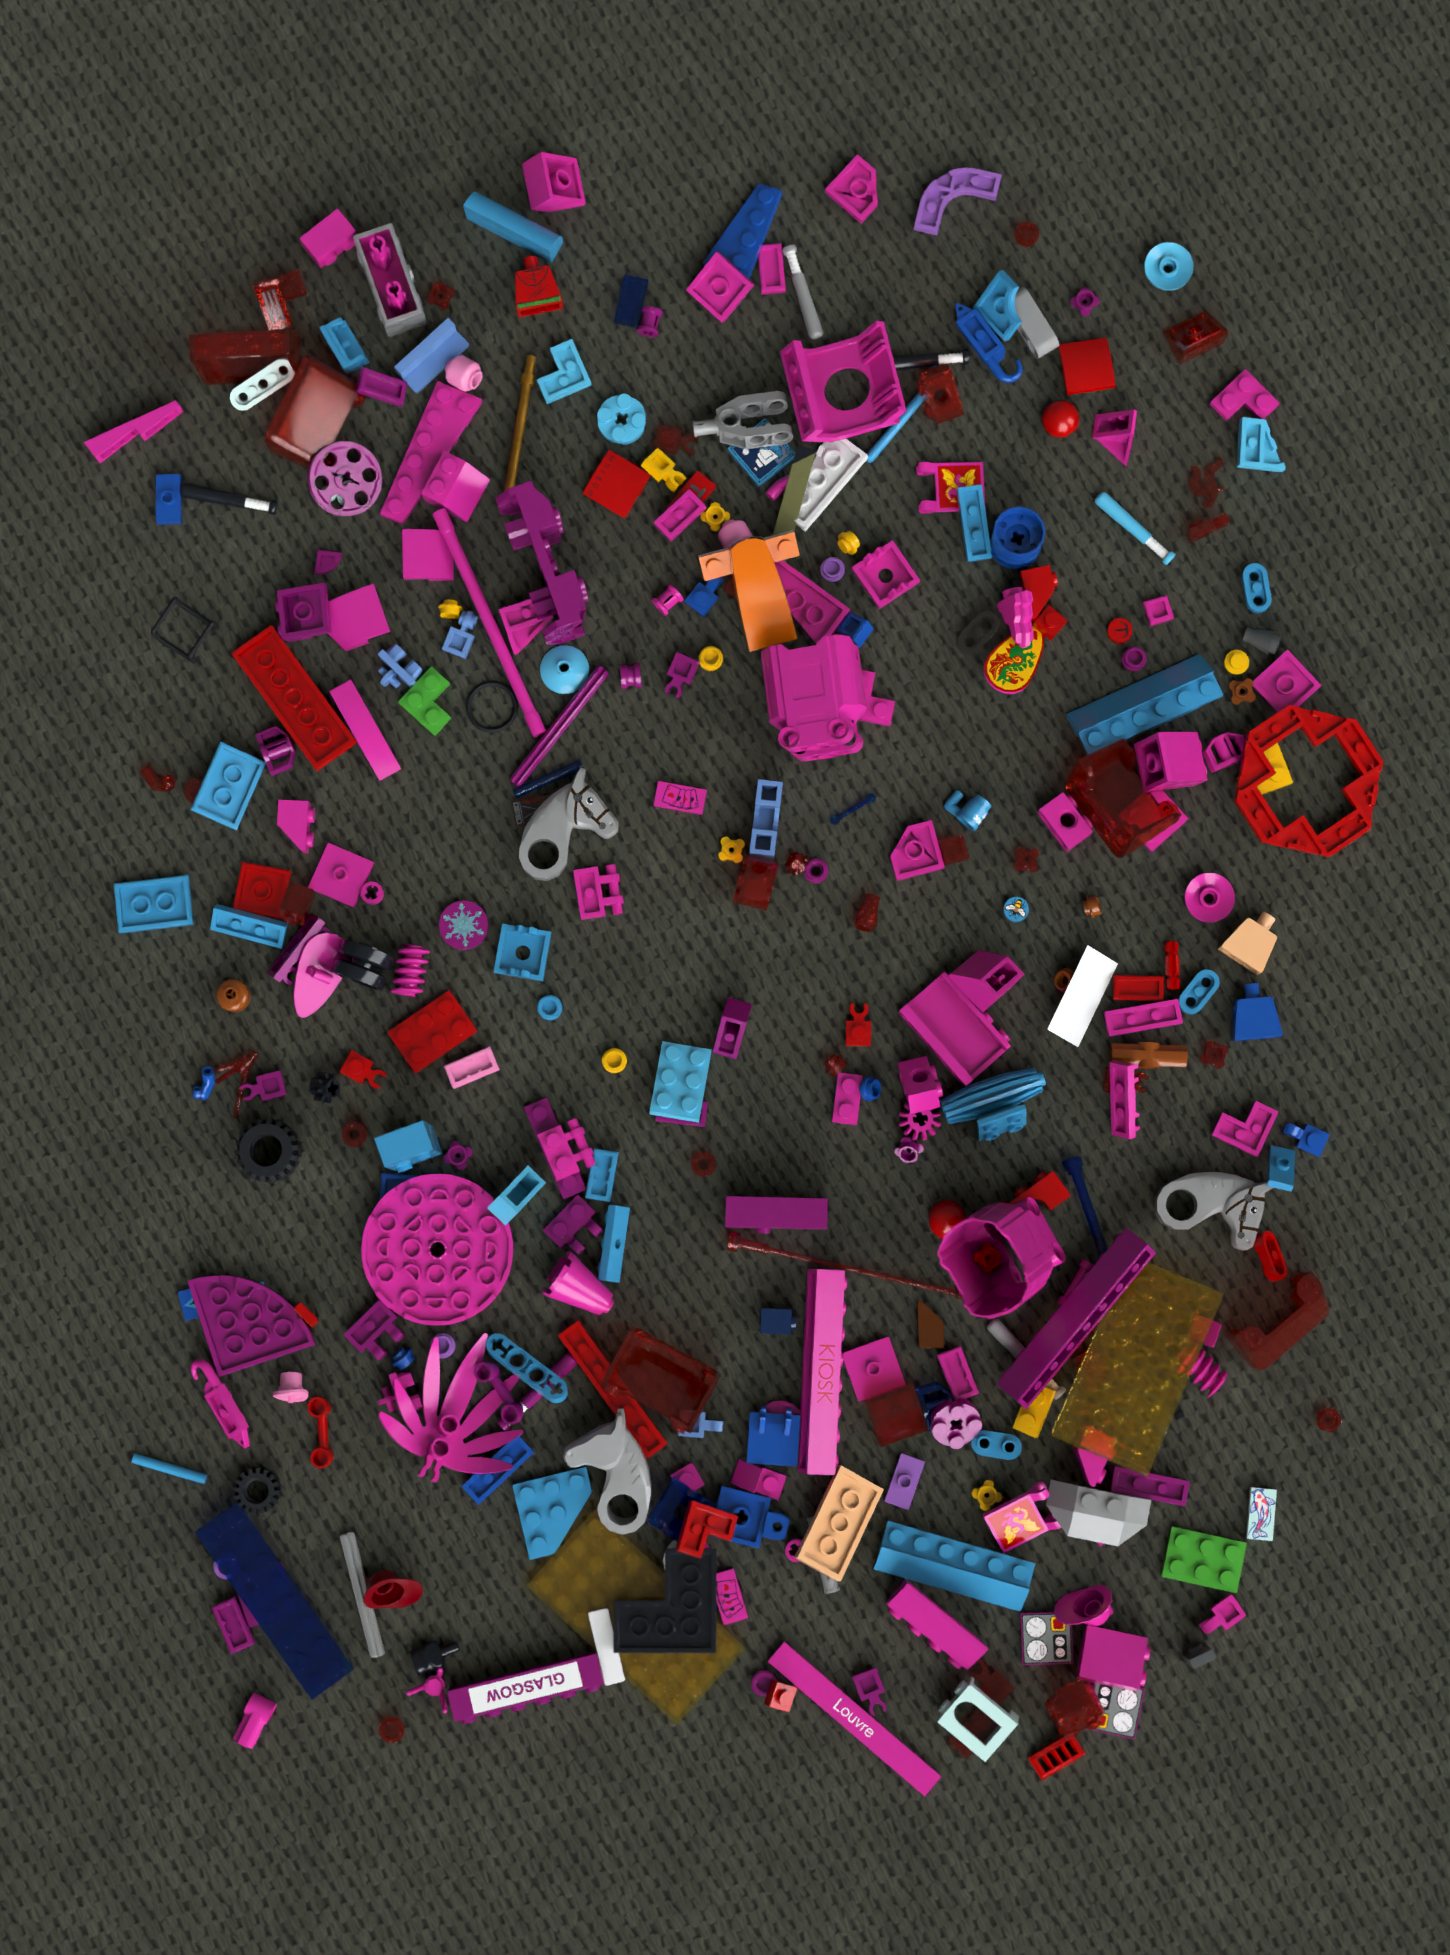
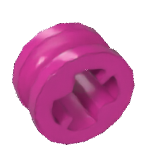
M367 882L361 888V897L367 904L376 905L382 901L384 891L378 883ZM370 887L373 890L375 887L379 890L376 892L377 898L374 900L372 897L366 898V895H368L367 889Z
M791 1539L785 1546L786 1556L792 1562H801L794 1558L795 1554L790 1555L789 1550H792L790 1546L795 1543L797 1546H800L801 1539Z

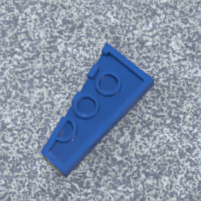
M758 184L702 263L703 267H705L716 252H720L750 279L759 251L782 197V191Z

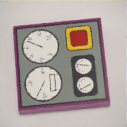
M1054 1611L1020 1612L1022 1665L1074 1664L1072 1625L1060 1623L1056 1619Z
M1092 1683L1084 1728L1135 1740L1145 1688L1140 1687L1135 1692Z

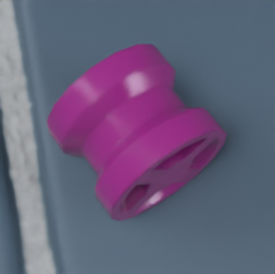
M635 663L633 666L620 664L622 689H627L629 686L642 688L640 663Z

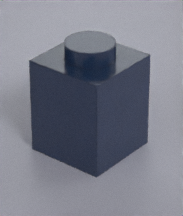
M761 1308L760 1334L791 1335V1330H796V1315L792 1314V1309Z

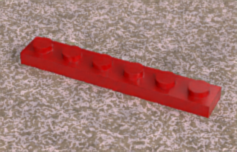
M578 1320L560 1333L558 1337L613 1413L616 1415L618 1409H624L626 1428L640 1445L644 1456L648 1459L666 1446L668 1443L580 1321Z

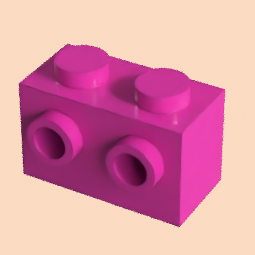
M337 208L299 239L303 248L316 264L322 268L335 262L337 255L344 250L348 251L355 246L353 236L357 235V232Z

